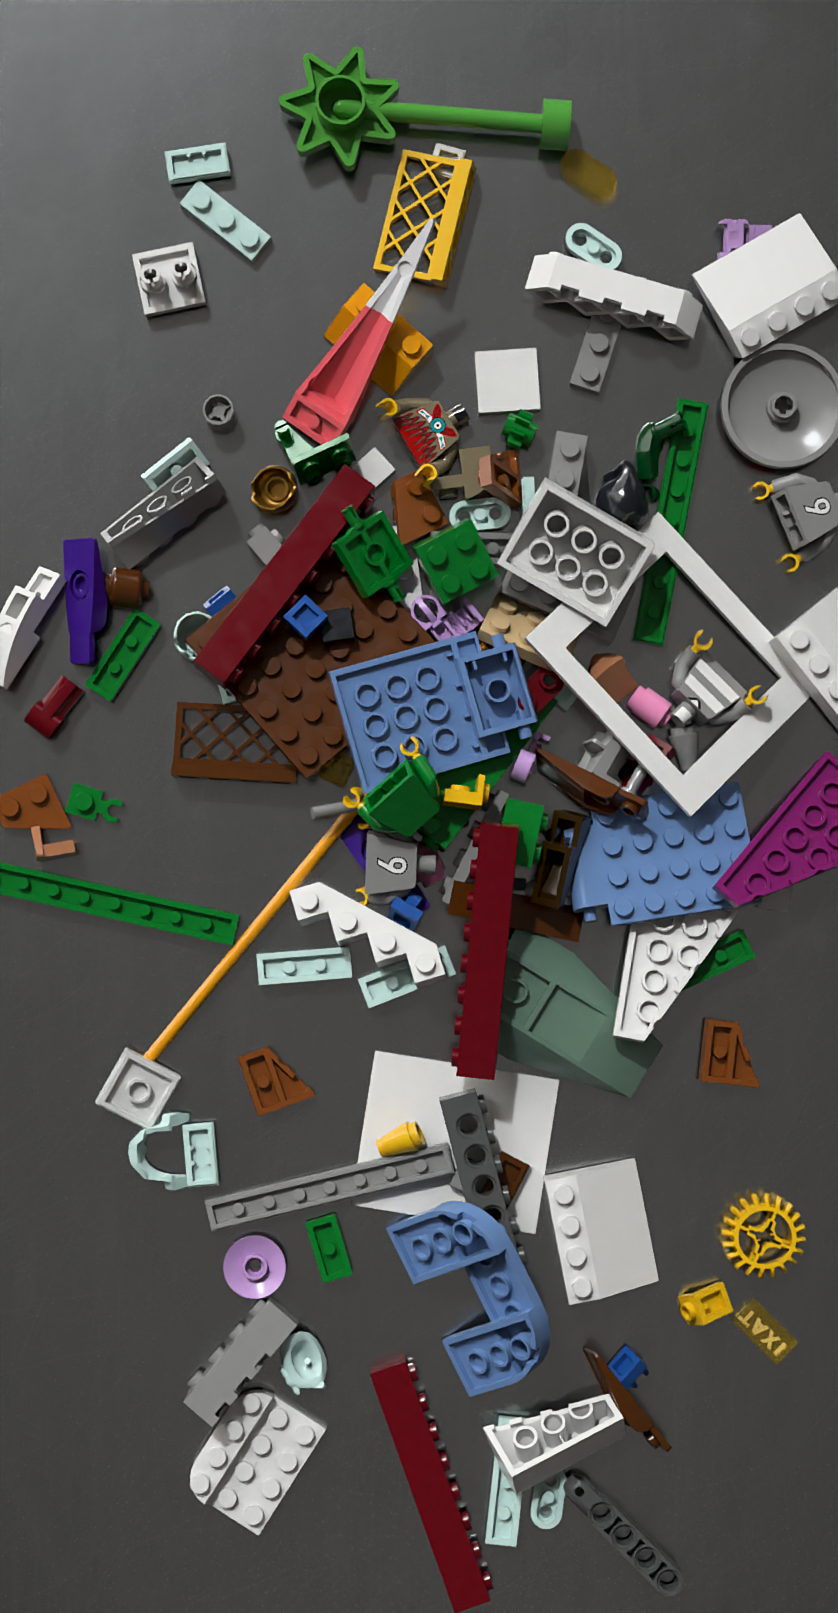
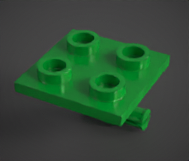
M279 420L275 424V437L284 447L300 485L316 483L325 474L333 470L340 471L344 464L349 467L353 461L357 460L348 433L313 448L287 425L286 421Z

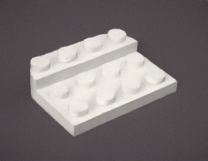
M267 1389L249 1390L239 1394L228 1407L201 1452L196 1457L191 1469L190 1487L195 1496L204 1505L207 1502L259 1536L327 1427Z

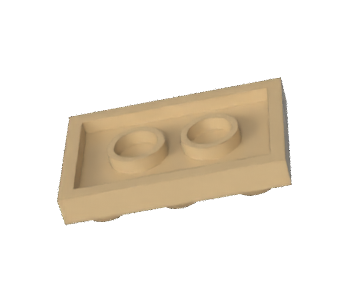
M496 593L478 632V640L493 646L491 636L503 633L506 644L516 642L520 658L546 670L553 671L524 640L548 616ZM580 634L566 647L571 654Z

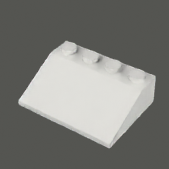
M800 213L692 274L733 357L744 358L838 304V270Z
M545 477L497 564L606 627L655 547V543L652 539Z
M837 586L768 643L838 730Z
M635 1158L543 1176L569 1305L602 1299L659 1281Z

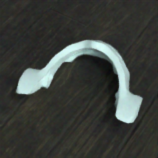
M174 1112L163 1114L160 1124L141 1130L129 1144L128 1155L132 1167L144 1179L163 1181L167 1190H178L187 1187L186 1174L164 1173L150 1166L145 1159L147 1146L144 1145V1142L153 1132L172 1131L173 1126L188 1122L189 1113Z

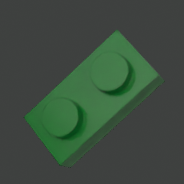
M336 1213L305 1222L323 1284L353 1275Z

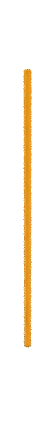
M483 643L480 645L481 651L489 650ZM357 812L340 815L144 1054V1057L154 1062L289 899L291 896L289 891L298 888L357 816Z

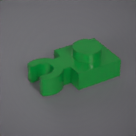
M74 782L65 812L96 821L98 813H101L107 821L117 823L119 819L112 817L109 814V809L113 805L123 807L124 803L117 799L103 801L104 791Z

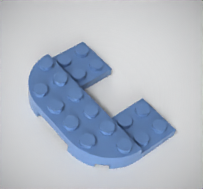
M447 1201L433 1209L393 1223L386 1228L413 1285L464 1267L491 1322L449 1335L442 1340L469 1397L517 1383L544 1361L550 1346V1319L502 1224L475 1205L462 1201Z

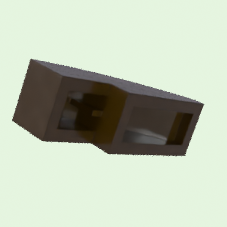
M565 809L554 810L548 841H543L530 902L557 910L562 909L573 883L576 866L589 831L592 816ZM574 828L572 843L569 844L570 838L564 836V830Z

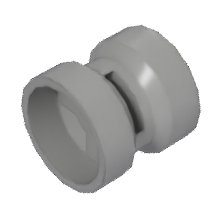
M215 394L205 400L203 414L207 424L215 430L228 429L235 420V410L230 399L222 394Z

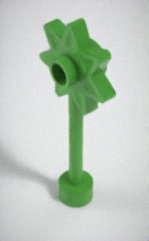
M360 46L353 47L336 68L312 53L305 54L303 63L308 87L284 94L279 98L280 110L304 123L296 144L298 155L306 157L331 146L346 171H353L355 169L362 141L387 145L395 142V130L389 122L540 134L539 149L568 151L572 100L544 98L542 114L391 102L399 94V82L396 79L366 78L364 51Z

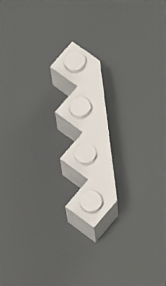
M549 252V254L536 255L534 257L525 290L544 304L568 302L585 316L610 314L626 328L652 327L669 341L693 339L703 307L700 302L692 297V293L687 290L657 283L643 277L630 275L558 252Z
M321 882L289 891L298 922L301 926L330 918L336 941L340 947L369 939L378 968L408 959L417 988L447 980L437 945Z

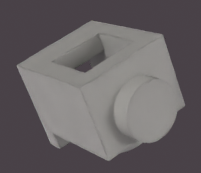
M260 523L249 532L248 536L250 539L246 541L249 548L266 566L283 545L285 539L276 529L270 532L266 526Z

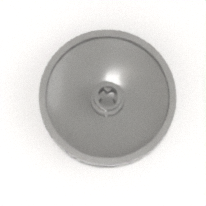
M772 344L764 346L744 357L730 373L721 396L722 423L731 443L749 460L774 469L797 468L819 458L832 446L838 437V374L824 357L815 351L796 344Z

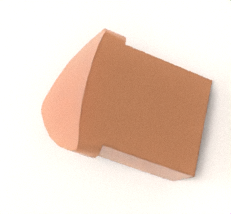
M613 653L595 654L590 663V675L616 703L638 687V684L626 668V661L622 656Z
M40 826L31 827L36 861L42 862L77 855L74 840L44 845Z

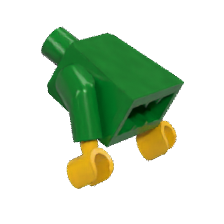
M414 736L410 737L415 743L414 751H407L403 743L400 744L401 752L406 756H411L412 762L406 759L365 797L361 788L352 787L350 791L356 795L357 802L352 801L347 795L343 797V804L348 808L356 807L358 809L357 814L377 832L400 833L405 837H409L420 827L428 834H433L441 825V820L435 815L440 809L437 801L440 795L437 774L426 756L420 754V741Z

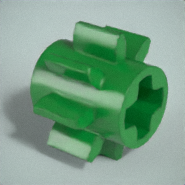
M520 409L518 416L512 413L509 414L501 435L508 437L506 445L520 450L522 443L527 446L531 445L539 426L532 422L534 414Z

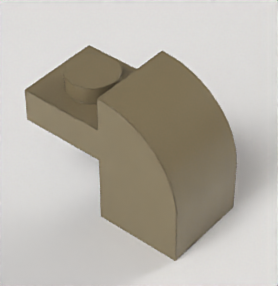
M490 445L459 449L461 474L436 477L431 483L433 494H439L440 499L457 497L458 492L463 491L464 500L478 499L486 490L480 486L477 474L480 470L479 458L491 455Z

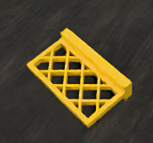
M403 149L373 266L375 271L390 274L396 265L389 266L383 264L385 253L397 247L403 256L405 253L399 244L413 235L417 237L419 235L418 232L424 228L430 219L436 218L437 221L441 218L440 226L437 222L435 223L438 230L437 238L428 243L423 254H427L431 261L428 274L416 271L413 279L434 283L435 286L447 288L477 171L472 160L464 158L455 160ZM409 159L422 161L426 168L425 171L413 179H410L406 172ZM427 163H435L430 168L427 165ZM443 166L454 168L452 178L440 186L433 172ZM430 175L437 188L421 197L414 185ZM404 177H406L408 181L405 184H403ZM412 187L419 200L403 209L399 203L400 194ZM447 188H449L448 194H447V196H446L444 190H446ZM441 193L446 201L444 209L432 215L425 203ZM423 205L430 218L414 227L407 214ZM398 206L400 212L395 214ZM404 217L411 230L395 239L391 232L392 225ZM389 237H391L393 241L388 244ZM434 247L433 254L431 256L429 250Z

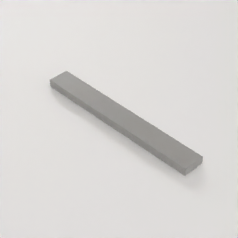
M448 1142L419 1148L418 1151L377 1158L206 1199L205 1205L211 1231H216L454 1174L455 1171Z

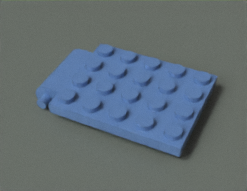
M476 631L329 671L328 675L363 795L370 793L406 759L412 762L411 756L404 755L400 750L401 743L405 745L407 751L412 752L415 750V743L411 740V736L416 737L420 741L419 752L421 755L424 754L436 774L510 753L505 734L507 730L517 728L520 740L532 737L529 724L538 722L516 642L506 644L503 633L491 636L494 648L481 651ZM518 697H519L520 700H521V704L523 705L524 710H522V709L518 706V703H517Z
M738 781L724 783L691 817H688L666 792L640 796L648 801L649 815L646 820L639 817H629L621 809H618L609 816L590 811L593 825L589 827L570 888L573 912H583L585 923L596 922V910L605 908L609 910L612 927L735 908L715 892L712 887L750 843ZM574 828L564 830V836L570 838L569 844L572 843ZM762 898L741 907L759 905L762 903Z

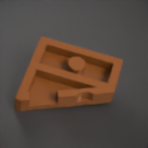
M513 449L479 458L480 470L477 476L480 486L511 508L522 505L519 450Z
M418 470L395 480L391 484V497L394 501V508L392 510L393 522L397 524V536L403 546L429 535L430 531H438L449 524L431 488L423 486L426 482L422 474H419L417 477L414 476Z
M47 773L0 795V823L3 828L31 829L34 826H40V829L73 828Z
M705 1018L698 1081L759 1087L760 1082L758 1077H755L750 1063L752 1059L748 1048L743 1043V1034L739 1022Z
M268 1047L237 1057L258 1117L315 1096L314 1091L305 1085Z

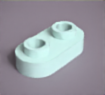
M576 223L568 229L565 245L571 254L580 260L599 264L613 270L619 267L622 252L615 242L586 223ZM583 237L586 240V244L579 246L575 243V239ZM607 254L611 257V261L603 263L600 260V256Z
M496 497L463 500L452 506L449 513V522L451 526L460 521L459 515L465 512L470 515V519H472L477 532L497 530L508 524L511 517V509ZM497 509L500 511L501 517L494 520L490 517L489 512Z
M563 1470L554 1475L556 1477L554 1483L547 1484L545 1481H542L533 1486L530 1514L532 1521L539 1528L551 1529L562 1518L565 1497L563 1485L566 1481ZM543 1506H549L552 1510L550 1514L543 1515L540 1513V1509Z

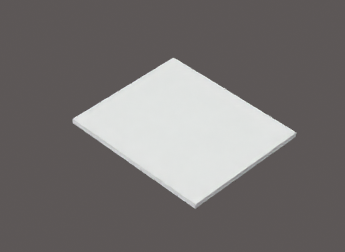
M375 1051L357 1163L382 1158L378 1151L376 1140L382 1138L406 1121L409 1123L416 1121L425 1139V1145L419 1148L448 1142L455 1171L457 1167L439 1097L475 1088L477 1096L484 1095L488 1113L482 1114L485 1126L491 1125L496 1143L490 1144L492 1155H500L501 1151H504L530 1165L507 1209L508 1217L515 1215L519 1232L536 1234L544 1182L543 1176L546 1170L559 1079L496 1070L494 1080L456 1076L457 1067L451 1066V1062ZM466 1116L460 1121L459 1126L463 1131L470 1132L476 1128L477 1120L474 1117ZM473 1147L467 1153V1157L477 1162L481 1161L485 1156V1151L481 1147ZM453 1174L354 1197L352 1198L351 1205L417 1215L433 1209L443 1202H465L463 1191L449 1185Z

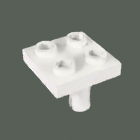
M193 242L132 254L146 317L206 305Z

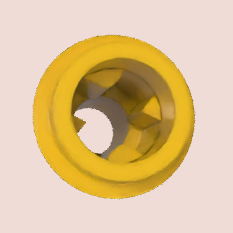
M406 1121L382 1138L376 1140V1145L380 1155L386 1157L418 1151L420 1146L425 1145V1139L416 1121L412 1123Z

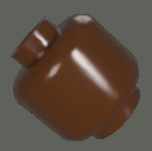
M116 567L111 571V575L106 574V594L112 607L136 609L140 607L142 599H148L149 581L143 580L141 570Z

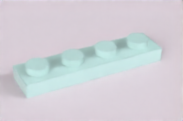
M499 1415L497 1426L508 1424L509 1420L519 1417ZM495 1455L485 1544L516 1547L522 1492L517 1495L515 1494L503 1474Z

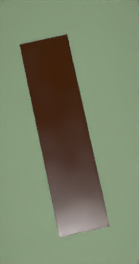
M454 880L447 914L471 919L472 911L466 910L468 891L474 892V884ZM513 893L510 928L579 942L584 916L583 912L574 913L573 906L563 904L561 910L532 903L529 896Z

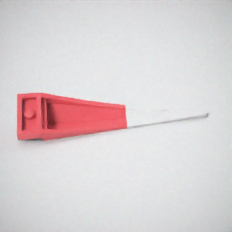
M436 218L430 219L371 299L298 388L283 414V419L322 445L344 435L350 424L354 422L433 231Z

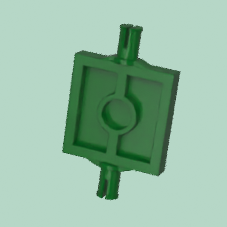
M353 505L346 507L341 512L349 523L350 528L344 536L331 545L362 598H365L381 588H386L394 603L401 601L406 596L398 585L397 580L402 572L414 563L387 516L382 510L374 513L366 520H361Z

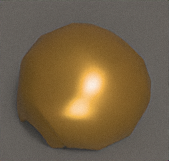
M271 465L261 469L251 482V500L256 506L266 512L278 513L287 510L294 504L297 497L298 489L295 476L282 466Z

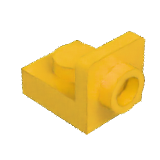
M479 774L477 776L475 792H470V787L464 785H451V789L445 788L441 806L479 810L482 802L487 803L489 798L490 784L485 783V775Z
M715 1282L694 1293L678 1296L681 1315L689 1326L706 1325L734 1311L723 1282Z

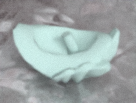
M299 1331L289 1335L280 1347V1371L286 1383L297 1395H300L301 1388L324 1389L326 1387L324 1379L327 1372V1360L318 1340L309 1332Z

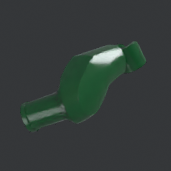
M680 411L657 424L648 422L640 430L635 453L636 473L639 479H643L642 485L645 492L650 488L652 489V499L654 501L659 499L660 492L656 486L652 485V478L658 477L659 455L663 449L664 440L688 429L685 420L673 425L682 420L683 415Z

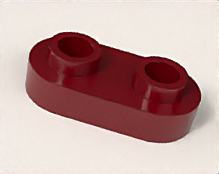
M542 667L526 680L536 715L560 693L564 686V682L555 672ZM551 676L554 680V685H545L543 678ZM518 697V700H517L518 706H519L522 710H524V707H523V705L521 704V700H520V698Z

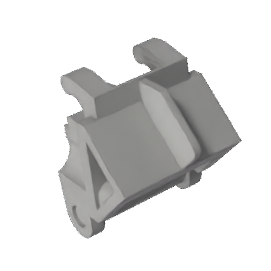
M609 730L606 733L597 731L593 739L584 741L583 745L587 751L578 766L638 796L636 793L646 777L647 771L638 763L625 787L621 785L622 781L618 777V771L626 758L635 761V759Z

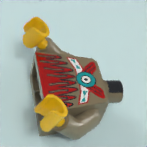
M385 398L375 406L376 408L383 407L387 412L380 417L381 421H386L395 416L392 418V425L419 468L414 476L417 477L419 474L426 476L427 481L423 484L425 488L436 477L451 469L459 453L458 444L461 440L456 428L470 420L462 404L445 412L438 400L432 402L428 398H403L398 400Z

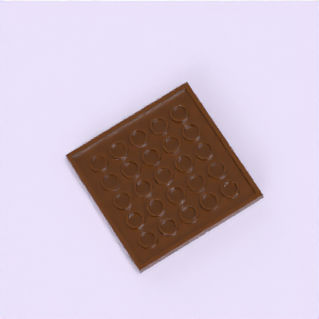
M337 553L329 562L326 560L322 562L318 568L320 574L310 587L305 585L299 594L301 598L306 595L323 611L350 607L355 640L324 645L320 627L306 641L284 621L283 616L289 611L286 609L280 617L283 622L272 636L269 633L261 642L264 647L254 660L249 658L242 667L245 671L235 685L230 683L226 688L306 781L311 779L349 747L328 672L435 642L400 602H393L386 588H381L371 596L362 598ZM249 587L185 639L187 645L196 655L199 654Z

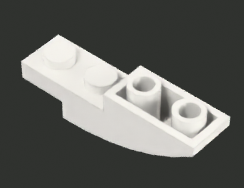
M39 566L25 589L17 585L15 586L0 613V687L6 690L39 641L40 637L34 633V630L67 581L60 574Z

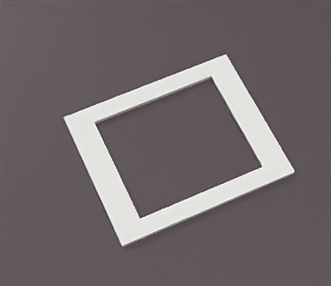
M658 512L638 530L641 534L652 539L655 547L634 582L665 554L780 678L758 699L762 700L768 695V699L764 703L753 704L752 710L739 718L682 774L566 649L594 621L592 618L562 602L524 640L685 814L691 817L811 696L768 643L774 636Z

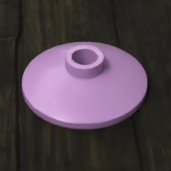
M252 1235L239 1239L229 1248L224 1259L223 1271L228 1285L234 1292L246 1298L259 1299L269 1296L279 1288L285 1277L286 1261L282 1250L275 1242L263 1236ZM258 1260L261 1263V1269L253 1271L250 1268V1262Z

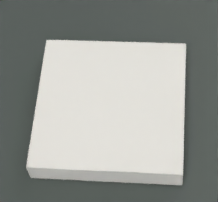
M536 348L477 351L474 353L479 415L516 413L520 409L527 412L540 411Z
M125 1047L95 1102L97 1105L145 1129L153 1127L178 1085L181 1076Z

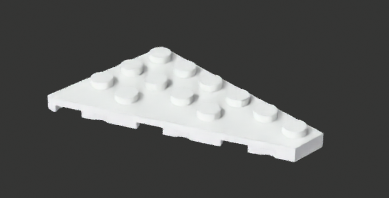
M742 907L630 924L613 1027V1038L641 1043L646 1040Z

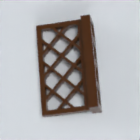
M177 702L171 776L174 778L298 785V770L290 764H278L271 756L278 747L274 745L267 751L256 739L264 731L260 728L252 735L242 723L249 716L242 706ZM184 709L197 710L205 718L192 731L183 723ZM202 710L213 712L207 717ZM220 711L229 712L236 720L223 733L211 721ZM233 712L244 714L240 718H237V716ZM209 723L219 736L207 747H204L194 734L205 724ZM239 724L250 738L239 748L235 749L225 736ZM183 728L188 733L184 738H182ZM192 737L202 748V751L193 759L181 758V746ZM223 739L234 752L225 760H216L209 750ZM254 741L265 754L256 762H247L240 752ZM206 753L211 760L200 758ZM237 755L242 760V762L231 760ZM268 757L273 763L261 762H263Z

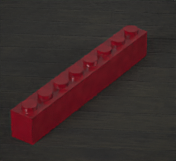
M343 465L193 661L197 670L224 689L230 683L235 685L245 671L242 668L249 658L254 660L263 649L264 645L261 643L268 633L272 636L283 622L280 617L286 609L290 610L301 599L299 593L305 585L310 587L320 574L318 568L324 560L329 562L336 554L331 544L344 536L350 528L341 511L353 505L358 516L361 512L366 514L376 500L373 497L375 485L347 465Z
M482 821L480 828H474L472 847L478 848L477 860H471L469 879H475L474 892L468 891L466 910L472 911L471 923L465 922L463 941L469 942L468 954H462L460 973H466L465 986L459 985L457 1004H462L463 1010L462 1017L456 1016L454 1035L460 1036L459 1048L453 1047L451 1066L457 1067L456 1076L495 1079L519 824Z
M406 1356L370 1368V1377L454 1613H459L491 1601L489 1591L494 1589L488 1570L482 1572L479 1560L483 1559V1555L478 1541L472 1542L468 1531L473 1529L467 1511L461 1512L457 1501L461 1500L462 1496L457 1482H450L447 1471L451 1470V1465L446 1452L440 1453L436 1441L441 1440L435 1421L432 1423L428 1421L426 1411H429L430 1407L425 1393H418L415 1382L420 1379L414 1362L408 1364Z

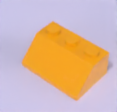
M363 283L342 306L323 337L334 346L375 292ZM399 313L371 378L391 398L433 353V344Z

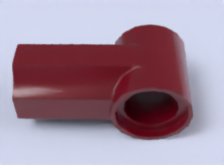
M62 675L45 698L39 700L30 709L24 718V722L44 738L50 740L62 727L66 720L64 717L83 695L84 691Z

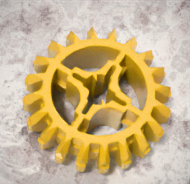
M754 1193L751 1194L752 1204L748 1205L744 1198L739 1200L743 1207L742 1210L739 1211L735 1206L730 1207L731 1212L736 1216L734 1219L727 1216L724 1217L723 1221L731 1225V1229L723 1228L721 1229V1234L730 1236V1239L722 1241L721 1244L723 1248L733 1247V1249L727 1252L726 1257L729 1260L738 1257L734 1263L735 1268L740 1269L746 1264L744 1273L748 1276L756 1268V1275L760 1279L763 1278L765 1269H767L769 1276L774 1278L776 1277L775 1267H779L782 1273H786L787 1268L783 1263L788 1260L790 1264L796 1265L797 1261L791 1256L793 1252L798 1255L803 1254V1250L796 1246V1242H806V1237L797 1235V1232L805 1230V1225L803 1223L794 1224L801 1215L799 1212L789 1214L793 1207L790 1202L785 1203L781 1207L782 1198L777 1195L773 1202L770 1203L769 1193H764L762 1202H759L758 1196ZM768 1211L767 1215H764L757 1224L744 1222L746 1218L756 1212ZM778 1214L786 1223L788 1231L787 1240L782 1239L775 1233L777 1223L775 1219ZM766 1228H769L766 1232L774 1240L763 1239L758 1244L760 1239L750 1230L764 1232ZM739 1231L744 1232L752 1239L750 1247L752 1251L749 1257L741 1250ZM776 1247L782 1249L773 1258L759 1260V1257L763 1256L768 1248Z

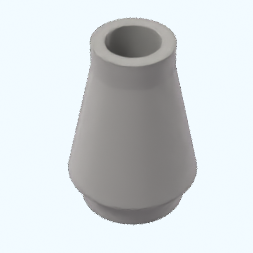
M693 723L686 724L683 728L679 726L670 728L671 735L668 738L677 752L676 757L681 771L688 770L698 760L699 731L695 730Z

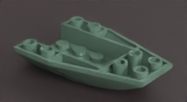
M519 929L513 931L508 941L498 1053L524 1065L631 1098L662 1049L663 1044L652 1033L649 1034L643 1043L613 1038L618 998L570 950L545 935Z

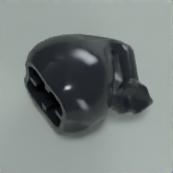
M623 460L615 468H610L609 473L603 476L606 484L600 488L597 494L595 507L624 524L643 525L648 519L649 514L647 495L631 462Z

